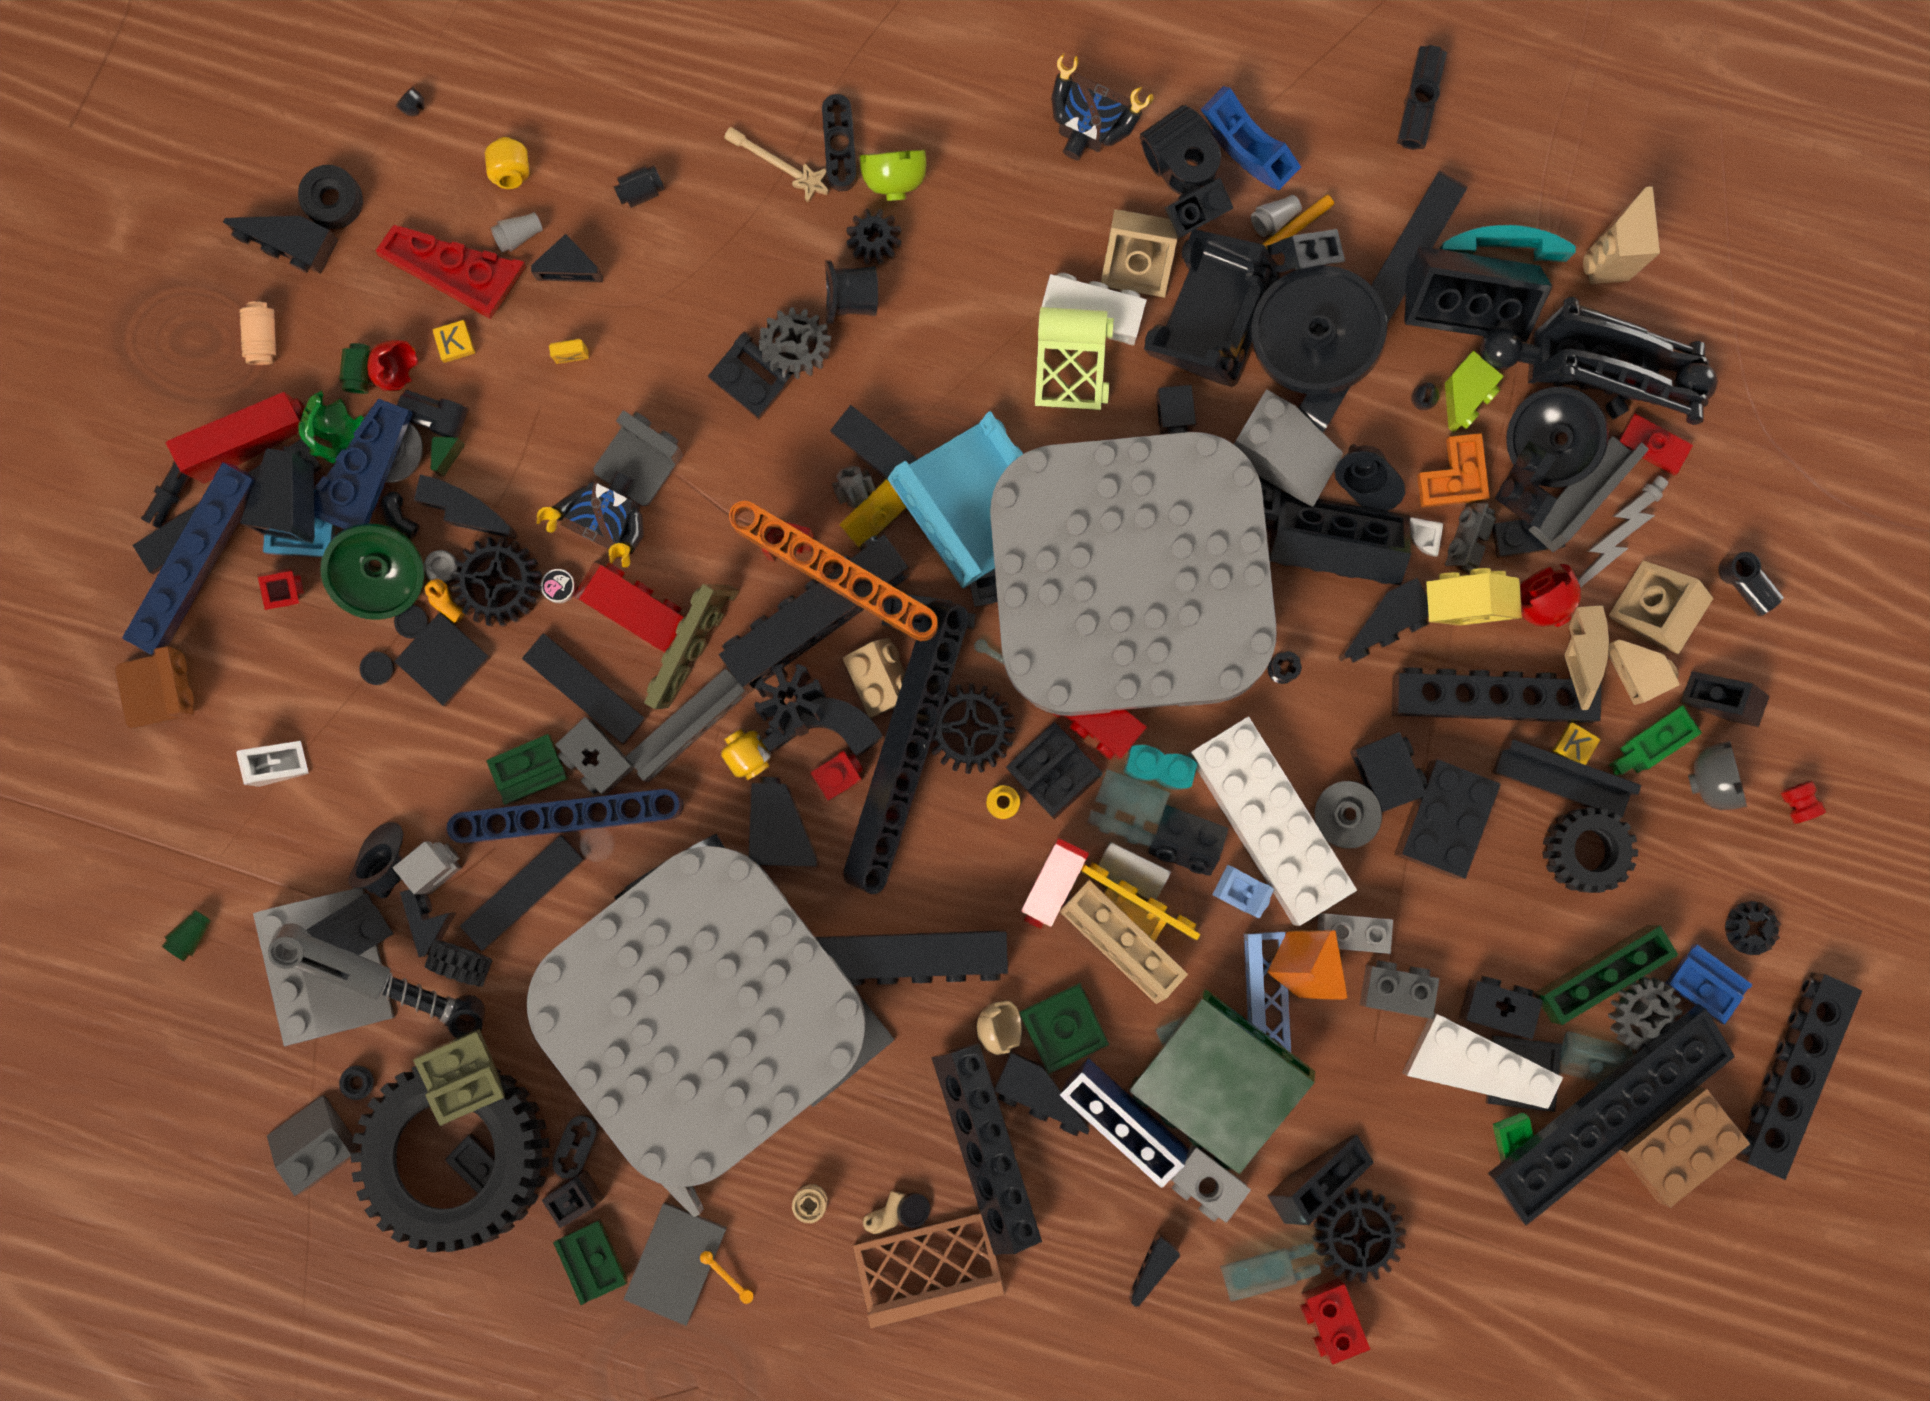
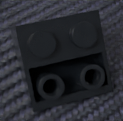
M1400 732L1350 751L1364 785L1374 792L1382 812L1427 795L1424 789L1428 786L1427 780L1422 770L1415 768L1411 756L1414 755L1411 743L1407 737L1402 738Z

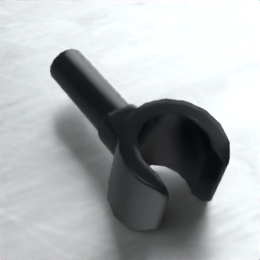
M1618 395L1606 404L1605 408L1613 420L1630 410L1625 402L1627 397Z

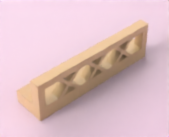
M1090 880L1061 907L1059 912L1154 1003L1157 1004L1167 999L1188 975Z

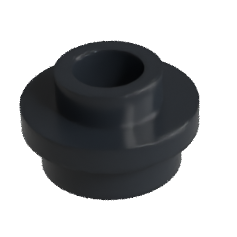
M351 1066L340 1077V1090L349 1099H363L374 1088V1076L364 1066ZM355 1076L362 1078L363 1085L361 1088H356L353 1085Z

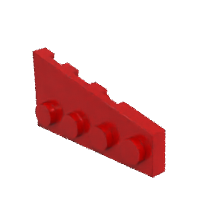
M394 224L375 250L380 258L490 320L526 268L523 261L516 259L511 261L500 258L492 252L485 250L484 252H479L466 248L464 244L452 241V243L437 240L435 236Z

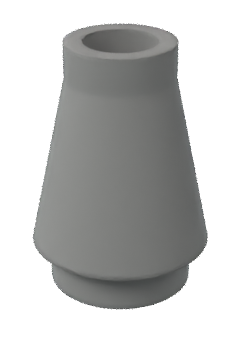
M1290 195L1284 199L1258 206L1256 211L1251 214L1252 225L1260 236H1274L1296 214L1302 211L1301 203L1295 195Z
M535 212L525 216L496 221L497 225L490 228L501 252L508 249L512 252L536 233L543 231Z

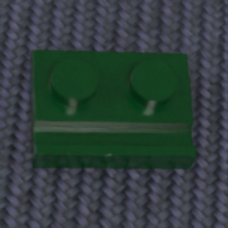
M546 734L486 760L504 805L512 804L569 779L564 771L562 761L558 757L557 749L550 734Z
M601 1219L553 1242L580 1305L628 1283Z

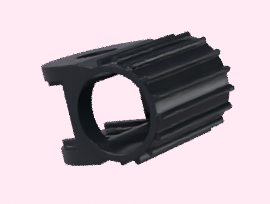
M1181 105L1140 134V143L1151 169L1158 177L1161 176L1175 193L1182 195L1203 183L1214 180L1221 161L1220 148L1214 139L1210 126L1192 108L1187 107V105ZM1187 162H1194L1197 166H1191Z

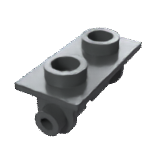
M1487 503L1466 504L1465 509L1460 514L1459 526L1454 540L1448 548L1446 566H1462L1461 570L1466 573H1470V570L1480 567L1486 547L1477 543V539L1488 541L1496 521V517H1494L1495 511L1487 508Z

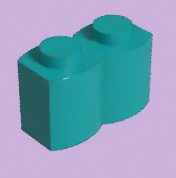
M1135 745L1128 750L1123 772L1139 781L1156 780L1166 788L1183 790L1192 787L1197 763L1182 754L1164 755L1154 747Z

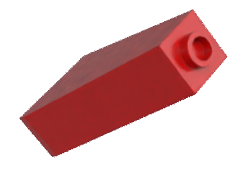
M282 392L166 441L165 444L180 472L205 484L214 478L222 462L238 466L266 451L267 448L270 449L298 434L299 422L305 407L299 398L293 399L285 392Z

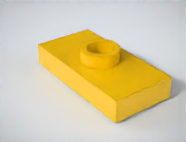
M885 480L839 526L855 545L859 547L872 536L878 535L906 506L890 482Z

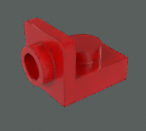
M843 750L838 753V756L812 771L811 775L826 799L830 801L861 782L862 778L859 773L864 771L854 753L847 756Z

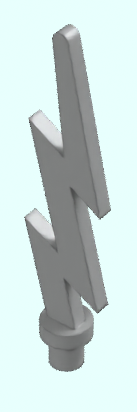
M1657 476L1651 484L1645 485L1642 489L1643 493L1612 515L1613 517L1626 518L1627 520L1587 550V552L1602 554L1577 578L1580 588L1628 549L1615 547L1618 543L1655 516L1639 512L1653 501L1658 502L1662 498V491L1669 484L1666 479Z

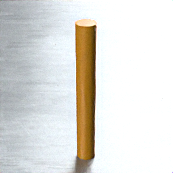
M1326 194L1279 230L1274 236H1271L1262 243V245L1267 249V246L1296 235L1334 205L1333 199Z

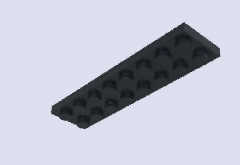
M1697 1004L1488 1173L1517 1218L1525 1226L1735 1057L1707 1009Z

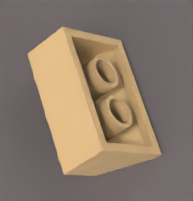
M1653 186L1645 187L1611 222L1586 252L1583 259V268L1585 274H1589L1590 284L1630 281L1660 254Z

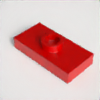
M1633 414L1618 439L1630 451L1640 443H1643L1649 450L1642 459L1674 476L1679 473L1693 447L1687 441L1637 414Z

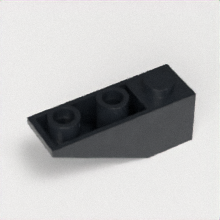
M302 216L225 218L223 221L232 230L231 236L247 245L251 241L262 245L260 250L273 258L279 259L280 255L291 259L289 264L304 273H308L309 269L321 274L339 240L330 230Z
M1418 578L1380 597L1340 654V661L1350 657L1352 663L1370 654L1369 647L1380 643L1383 648L1399 640L1398 632L1409 627L1411 633L1429 625L1427 620L1429 617L1428 599Z
M1010 1051L994 1086V1091L999 1093L997 1099L1013 1107H1016L1019 1102L1030 1108L1028 1112L1030 1115L1047 1122L1048 1118L1051 1117L1061 1122L1060 1129L1072 1135L1078 1136L1079 1132L1088 1135L1090 1131L1077 1111L1060 1096L1061 1090L1042 1065Z

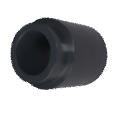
M644 165L617 177L619 184L613 186L621 204L628 203L630 208L658 197V192L665 190L654 165L648 168Z

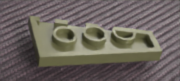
M702 584L701 587L696 589L692 595V606L687 616L677 626V637L673 645L663 654L661 660L663 665L658 675L648 685L647 693L649 694L644 702L645 704L654 709H665L671 706L691 673V668L687 665L703 653L707 646L704 637L714 625L717 627L720 625L725 616L720 612L728 598L733 601L740 592L739 590L730 585Z

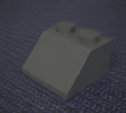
M325 1095L319 1097L267 1135L274 1166L294 1196L307 1191L350 1160L351 1153L361 1152L360 1145L352 1143L353 1135Z

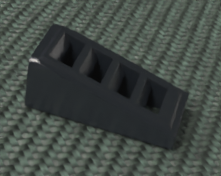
M1159 1232L1154 1236L1130 1291L1129 1299L1135 1307L1140 1306L1180 1257L1178 1249Z

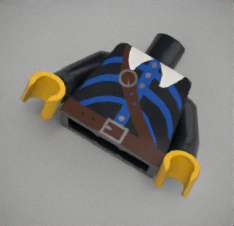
M1063 53L1057 62L1061 73L1056 75L1051 96L1053 118L1060 124L1059 134L1068 138L1063 153L1067 157L1078 161L1081 159L1086 147L1100 152L1104 146H1113L1128 137L1142 115L1141 109L1152 103L1153 95L1150 94L1146 102L1141 103L1138 100V93L1142 87L1135 89L1130 98L1079 74L1075 73L1072 79L1070 73L1075 71L1079 60L1076 56L1074 66L1066 68L1062 63L1065 55Z
M618 471L615 472L608 488L592 481L588 485H583L565 496L552 507H543L537 513V524H540L543 520H550L547 523V532H554L557 528V520L562 521L561 526L609 549L611 564L617 557H622V567L630 565V555L644 537L643 518L639 511L640 505L625 498L634 480Z

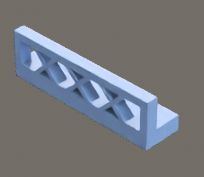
M1285 932L1244 933L1248 1021L1265 1034L1267 1031L1269 1037L1274 1038L1291 1052L1288 989L1280 983V987L1271 997L1264 991V975L1267 973L1273 959L1268 963L1262 955V940L1277 939L1279 949L1285 937ZM1279 995L1281 1006L1274 1001ZM1271 1004L1281 1012V1022L1273 1031L1266 1026L1265 1010ZM1281 1028L1282 1040L1276 1035L1281 1030Z

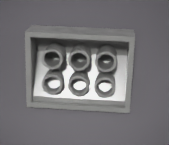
M364 888L351 889L253 913L284 1046L395 1018L391 1000H386L384 995L375 1000L295 967L289 969L279 968L268 957L269 945L280 926L293 923L300 925L306 930L364 895ZM290 942L281 943L286 949H296ZM378 945L359 955L382 964Z

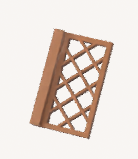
M981 1213L853 1245L868 1311L867 1316L870 1329L1005 1295L996 1255L993 1254ZM980 1221L983 1237L977 1247H974L959 1236L966 1224ZM960 1226L956 1235L947 1230ZM943 1231L953 1238L943 1256L926 1246L934 1232ZM927 1234L923 1243L914 1238ZM907 1239L920 1246L910 1264L893 1254L900 1241ZM956 1241L974 1251L964 1269L947 1259ZM984 1241L986 1244L988 1255L980 1251V1248L983 1245ZM894 1243L890 1251L882 1247L883 1245ZM877 1248L887 1255L877 1272L865 1266L863 1250ZM924 1249L941 1259L931 1277L913 1267ZM977 1253L990 1261L993 1276L979 1279L967 1271ZM890 1258L907 1267L898 1285L881 1276ZM944 1262L961 1272L953 1286L945 1287L934 1280ZM911 1270L928 1280L921 1294L914 1296L901 1288ZM867 1272L874 1276L870 1285L868 1281ZM964 1275L973 1279V1281L960 1284ZM880 1279L895 1290L888 1302L874 1305L871 1290L876 1281ZM931 1284L940 1288L927 1292ZM898 1292L906 1296V1298L894 1300Z

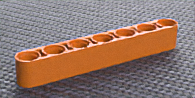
M739 501L731 507L729 521L739 535L910 637L919 641H927L936 634L938 629L937 617L927 606L754 503ZM742 512H753L755 519L751 525L743 527L737 524L738 516ZM778 528L784 531V538L780 543L771 544L766 541V536L770 530ZM802 546H809L814 549L813 557L806 562L798 561L795 556L796 551ZM832 563L840 564L843 567V573L837 579H829L825 576L826 567ZM860 581H868L873 585L872 592L866 597H859L854 593V587ZM890 598L899 599L903 604L901 611L895 615L887 614L883 610L884 603ZM923 615L929 617L932 621V626L928 631L918 632L913 628L912 624L916 617Z

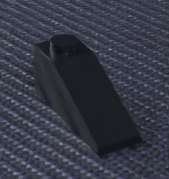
M1351 1135L1290 1174L1267 1196L1284 1224L1310 1225L1374 1162L1358 1135Z

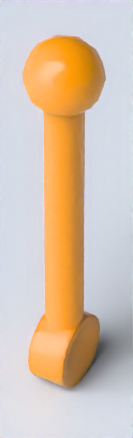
M710 1251L701 1253V1263L710 1265L739 1294V1299L744 1304L752 1302L753 1293L749 1289H743L713 1260V1254Z

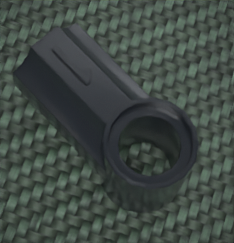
M405 390L397 406L413 412L410 419L411 423L427 427L431 432L440 436L459 438L469 411L467 407L443 398H440L439 401L409 390Z
M1741 552L1727 556L1720 562L1718 567L1720 578L1725 583L1735 587L1757 616H1763L1781 603L1784 597L1761 570V562L1755 554ZM1737 561H1739L1743 566L1744 571L1742 576H1740L1736 571L1735 566Z

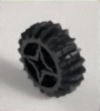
M487 537L485 548L479 541H475L474 548L476 552L472 553L470 550L464 549L463 554L468 559L465 562L459 559L455 561V564L462 568L461 572L451 573L452 578L460 580V583L451 586L453 592L461 593L455 598L456 604H466L462 610L465 615L468 616L474 613L473 620L477 623H480L485 618L486 625L493 627L496 618L499 625L502 627L507 626V616L515 623L519 622L520 617L517 612L520 610L528 615L531 611L525 606L528 601L533 604L538 603V599L531 595L532 591H542V586L533 583L534 580L542 578V573L531 571L537 567L538 561L536 559L527 560L530 557L531 551L527 548L520 550V543L515 540L508 546V540L505 537H500L496 546L495 540L492 537ZM495 557L494 560H491V564L486 571L475 572L484 561ZM506 557L514 559L518 564L522 580L509 577L508 565L505 564ZM499 576L508 583L496 584L494 587L484 580H496ZM472 583L485 588V598L488 599L487 607L482 606L475 598ZM508 592H518L511 602L498 607V604H502L503 598Z
M970 683L969 693L963 694V688L959 684L956 685L958 696L953 698L951 692L947 690L945 698L948 702L942 705L935 728L936 735H933L931 743L938 741L939 746L935 747L931 752L934 756L942 751L946 754L940 761L942 765H946L950 758L955 760L952 766V770L955 772L958 771L960 763H965V773L971 774V764L977 763L978 771L982 773L985 771L983 761L988 760L990 766L995 767L997 763L992 757L995 753L1003 759L1007 756L1006 752L1000 748L1001 744L1012 747L1013 741L1004 738V735L1015 733L1016 729L1014 727H1005L1006 722L1014 720V715H1002L1001 712L1006 710L1009 704L1007 702H1003L999 706L995 704L1000 697L998 692H995L988 699L985 697L988 692L987 686L981 688L979 695L974 694L975 684ZM966 702V713L963 719L951 723L943 722L946 714L954 706ZM976 702L992 711L998 725L984 723L978 719L976 715ZM969 712H972V720L975 721V725L978 724L980 729H988L974 732L973 737H971V746H968V737L965 736L966 732L962 733L960 729L953 728L966 726L967 720H969ZM942 733L959 735L964 741V755L953 751L946 744ZM998 735L995 743L989 750L974 756L975 742L979 737Z
M1354 1187L1351 1188V1198L1348 1199L1346 1193L1343 1192L1339 1196V1203L1334 1201L1330 1205L1332 1208L1329 1212L1324 1210L1320 1214L1325 1218L1324 1222L1319 1220L1313 1222V1226L1322 1230V1233L1312 1235V1239L1314 1242L1323 1243L1315 1251L1319 1256L1326 1255L1322 1261L1326 1268L1334 1265L1333 1273L1338 1277L1345 1271V1278L1350 1282L1354 1280L1356 1273H1358L1359 1280L1365 1283L1368 1279L1367 1272H1370L1373 1278L1378 1280L1380 1279L1378 1271L1380 1267L1387 1273L1391 1272L1392 1268L1387 1264L1390 1258L1395 1262L1400 1261V1257L1394 1253V1249H1405V1244L1396 1240V1237L1406 1235V1230L1401 1227H1395L1403 1221V1218L1399 1214L1391 1215L1395 1211L1396 1206L1391 1202L1384 1205L1385 1196L1379 1193L1373 1199V1191L1366 1188L1361 1198L1359 1190ZM1362 1208L1377 1212L1383 1221L1384 1227L1377 1228L1376 1226L1367 1225ZM1351 1210L1347 1225L1342 1228H1336V1231H1334L1340 1217ZM1358 1228H1361L1366 1235L1360 1236L1358 1245V1242L1352 1235L1357 1234ZM1383 1241L1379 1251L1369 1258L1371 1245ZM1333 1242L1351 1245L1356 1261H1349L1340 1257L1336 1252Z

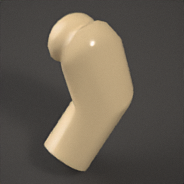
M891 1190L886 1207L868 1213L864 1217L863 1227L865 1230L872 1234H879L895 1227L899 1222L897 1207L900 1200L906 1194Z

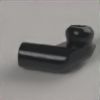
M391 491L387 496H383L380 502L385 523L387 526L413 539L418 533L420 525L403 516L400 508L403 505V497L398 492Z

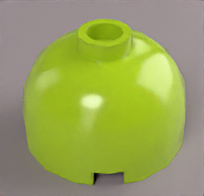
M925 150L859 155L862 177L866 185L875 193L886 194L887 201L906 199V192L916 190L922 184L926 174Z

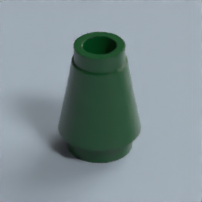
M194 909L191 914L164 937L166 941L162 947L182 961H185L189 955L193 957L211 920Z

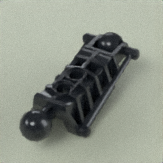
M1568 297L1564 300L1563 306L1535 331L1530 344L1522 343L1521 338L1512 330L1496 328L1486 334L1480 345L1481 358L1496 370H1507L1517 362L1529 364L1528 383H1554V386L1559 387L1566 384L1579 386L1580 390L1592 388L1603 390L1604 394L1607 395L1613 393L1620 394L1629 400H1641L1652 405H1660L1686 414L1687 423L1692 425H1698L1703 422L1704 407L1708 405L1709 399L1714 395L1718 385L1717 374L1709 366V360L1705 358V343L1694 341L1686 345L1647 331L1645 327L1579 305V300L1575 297ZM1673 349L1681 351L1683 353L1673 352ZM1659 369L1677 372L1674 386H1672V380L1659 375Z

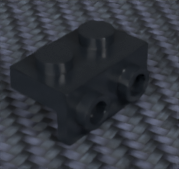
M1165 805L1148 853L1156 856L1161 861L1172 862L1188 868L1193 873L1211 876L1220 860L1229 828Z

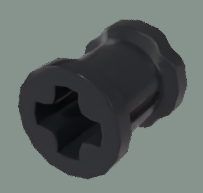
M1290 651L1277 654L1267 666L1270 679L1278 684L1291 682L1300 675L1302 670L1300 658ZM1286 660L1289 662L1288 669L1292 672L1282 675L1279 673L1281 667L1277 663L1281 664Z

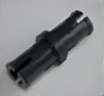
M173 461V465L161 486L157 485L154 492L156 495L144 515L141 516L142 520L150 524L155 513L158 512L152 522V526L157 528L162 527L174 503L178 504L181 500L179 494L190 476L182 472L177 477L180 470L175 461Z

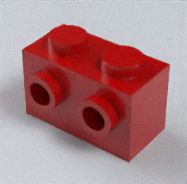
M1339 1278L1301 1293L1305 1303L1300 1305V1309L1307 1325L1313 1323L1318 1336L1313 1337V1341L1320 1357L1326 1356L1330 1363L1334 1365L1371 1350L1346 1286Z

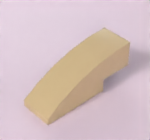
M1603 605L1577 607L1569 625L1572 638L1564 656L1582 710H1589L1604 676L1608 660L1609 634Z

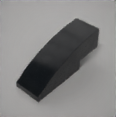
M420 474L414 500L422 506L444 510L443 520L448 524L516 539L517 532L482 501L447 482Z

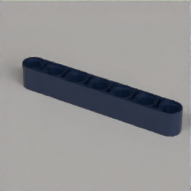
M660 789L460 812L454 814L449 819L447 833L452 840L459 843H478L669 821L676 819L683 811V800L674 791ZM668 795L673 798L675 804L673 811L665 815L660 812L658 803L662 797ZM636 799L640 803L641 811L637 817L629 818L626 815L625 806L630 800ZM599 803L604 804L607 808V816L601 822L595 821L592 817V809ZM565 807H569L574 815L572 822L567 826L562 825L558 818L560 811ZM535 811L540 817V823L535 829L531 830L526 826L525 818L527 814ZM502 815L506 820V827L504 831L498 834L492 828V821L496 816ZM464 819L470 820L473 826L471 834L467 837H463L459 833V825Z

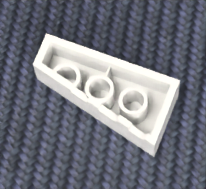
M1435 1013L1433 1019H1428L1402 1072L1410 1077L1547 1109L1563 1077Z

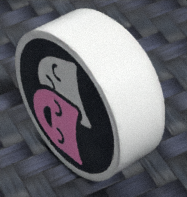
M554 569L547 572L541 581L542 593L554 603L569 601L576 591L575 579L571 574L562 569Z

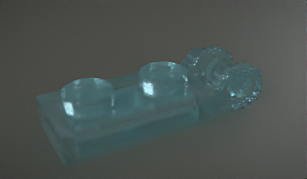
M1308 1243L1294 1246L1288 1250L1283 1248L1220 1266L1229 1300L1236 1301L1297 1284L1296 1281L1321 1273L1319 1264H1308L1293 1270L1290 1261L1311 1255L1315 1252L1313 1244Z

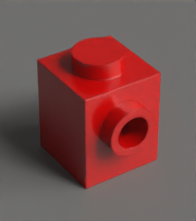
M292 568L257 574L265 610L299 604L298 595L304 594L300 574L293 575Z

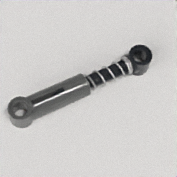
M289 923L280 926L271 940L268 948V957L279 968L289 969L295 967L375 1000L384 995L386 1000L391 998L401 1002V1006L406 1004L416 1008V1012L421 1010L429 1013L431 1018L434 1016L438 1017L440 1022L445 1023L444 1026L448 1027L450 1033L455 1038L464 1036L477 1029L482 1030L485 1006L476 996L465 995L454 999L450 996L445 998L439 996L435 990L430 992L422 989L421 984L415 986L407 983L406 978L400 980L393 977V974L390 973L391 968L308 935L306 930L298 924ZM290 942L296 949H286L281 943ZM468 1014L474 1019L472 1021H465L459 1016Z

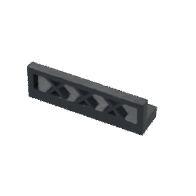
M1514 739L1502 743L1493 770L1494 774L1594 809H1607L1608 813H1616L1621 818L1624 816L1630 796L1639 795L1642 786Z

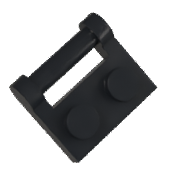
M743 332L736 339L731 349L709 373L708 378L760 420L795 376L794 372H789L786 378L782 377L781 368L772 372L770 370L771 361L763 362V351H759V346L753 342L752 336L747 332ZM744 352L777 378L772 386L739 360Z

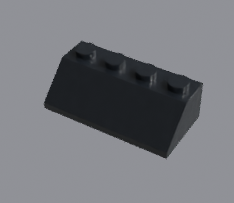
M1419 246L1407 274L1404 322L1406 325L1484 337L1496 328H1507L1514 331L1521 338L1522 342L1527 343L1553 286L1540 265Z
M1281 492L1278 516L1273 524L1270 538L1269 561L1284 566H1298L1316 572L1325 571L1341 574L1348 578L1357 577L1373 580L1381 584L1401 586L1411 556L1410 515L1319 498L1314 506L1311 507L1291 494Z

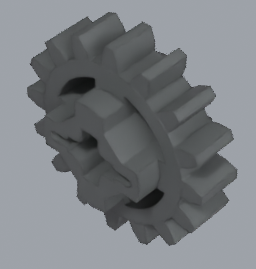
M793 307L790 308L789 315L786 316L781 310L777 311L776 321L769 317L766 319L767 328H761L759 351H763V362L771 361L770 370L772 372L781 368L782 377L786 378L789 372H794L795 378L799 379L800 372L802 371L812 376L813 366L819 369L823 368V359L829 358L830 348L828 347L831 346V336L827 335L828 326L826 324L819 325L818 315L810 319L808 318L807 309H804L801 315H798ZM780 332L781 336L775 338L776 335ZM817 343V346L813 353L809 354V350L814 349V344Z
M1643 976L1639 979V983L1633 982L1628 985L1629 989L1627 991L1623 989L1618 991L1621 996L1619 1001L1611 1000V1004L1616 1007V1011L1609 1013L1608 1017L1616 1022L1610 1029L1618 1034L1617 1039L1637 1051L1640 1048H1644L1675 1023V1016L1682 1014V1010L1675 1007L1681 1000L1673 995L1674 988L1654 977L1650 980Z

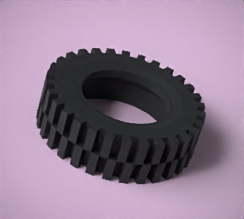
M412 1067L413 1072L400 1073L395 1076L397 1083H386L380 1089L384 1096L373 1097L367 1106L374 1111L372 1114H362L358 1124L366 1126L365 1132L354 1134L352 1142L362 1144L361 1152L351 1153V1163L361 1162V1171L352 1173L353 1182L363 1181L365 1188L356 1192L359 1201L370 1200L372 1205L366 1208L365 1212L369 1218L378 1216L381 1218V1221L376 1226L382 1232L393 1230L394 1233L391 1236L393 1240L398 1243L410 1241L408 1247L416 1250L427 1248L426 1252H453L491 1242L499 1238V1234L507 1233L515 1227L513 1222L523 1220L529 1213L525 1209L526 1206L535 1204L539 1197L538 1194L534 1193L536 1187L544 1186L546 1177L541 1176L540 1171L541 1168L549 1167L550 1157H542V1148H550L549 1138H541L540 1130L547 1128L545 1120L536 1119L534 1114L540 1111V1108L536 1102L527 1101L526 1097L530 1093L525 1087H516L514 1085L517 1082L516 1079L510 1075H501L502 1070L496 1068L505 1097L473 1111L485 1122L493 1138L495 1159L491 1176L480 1193L469 1202L448 1209L431 1207L421 1203L407 1191L400 1179L397 1168V1146L403 1130L413 1117L430 1107L425 1096L427 1088L417 1067Z

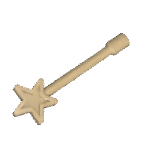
M729 127L724 136L726 140L738 147H745L795 177L797 180L793 181L792 185L795 188L805 190L806 202H810L815 192L828 195L829 190L822 183L827 175L825 168L813 173L804 164L803 172L747 140L744 134L734 128Z

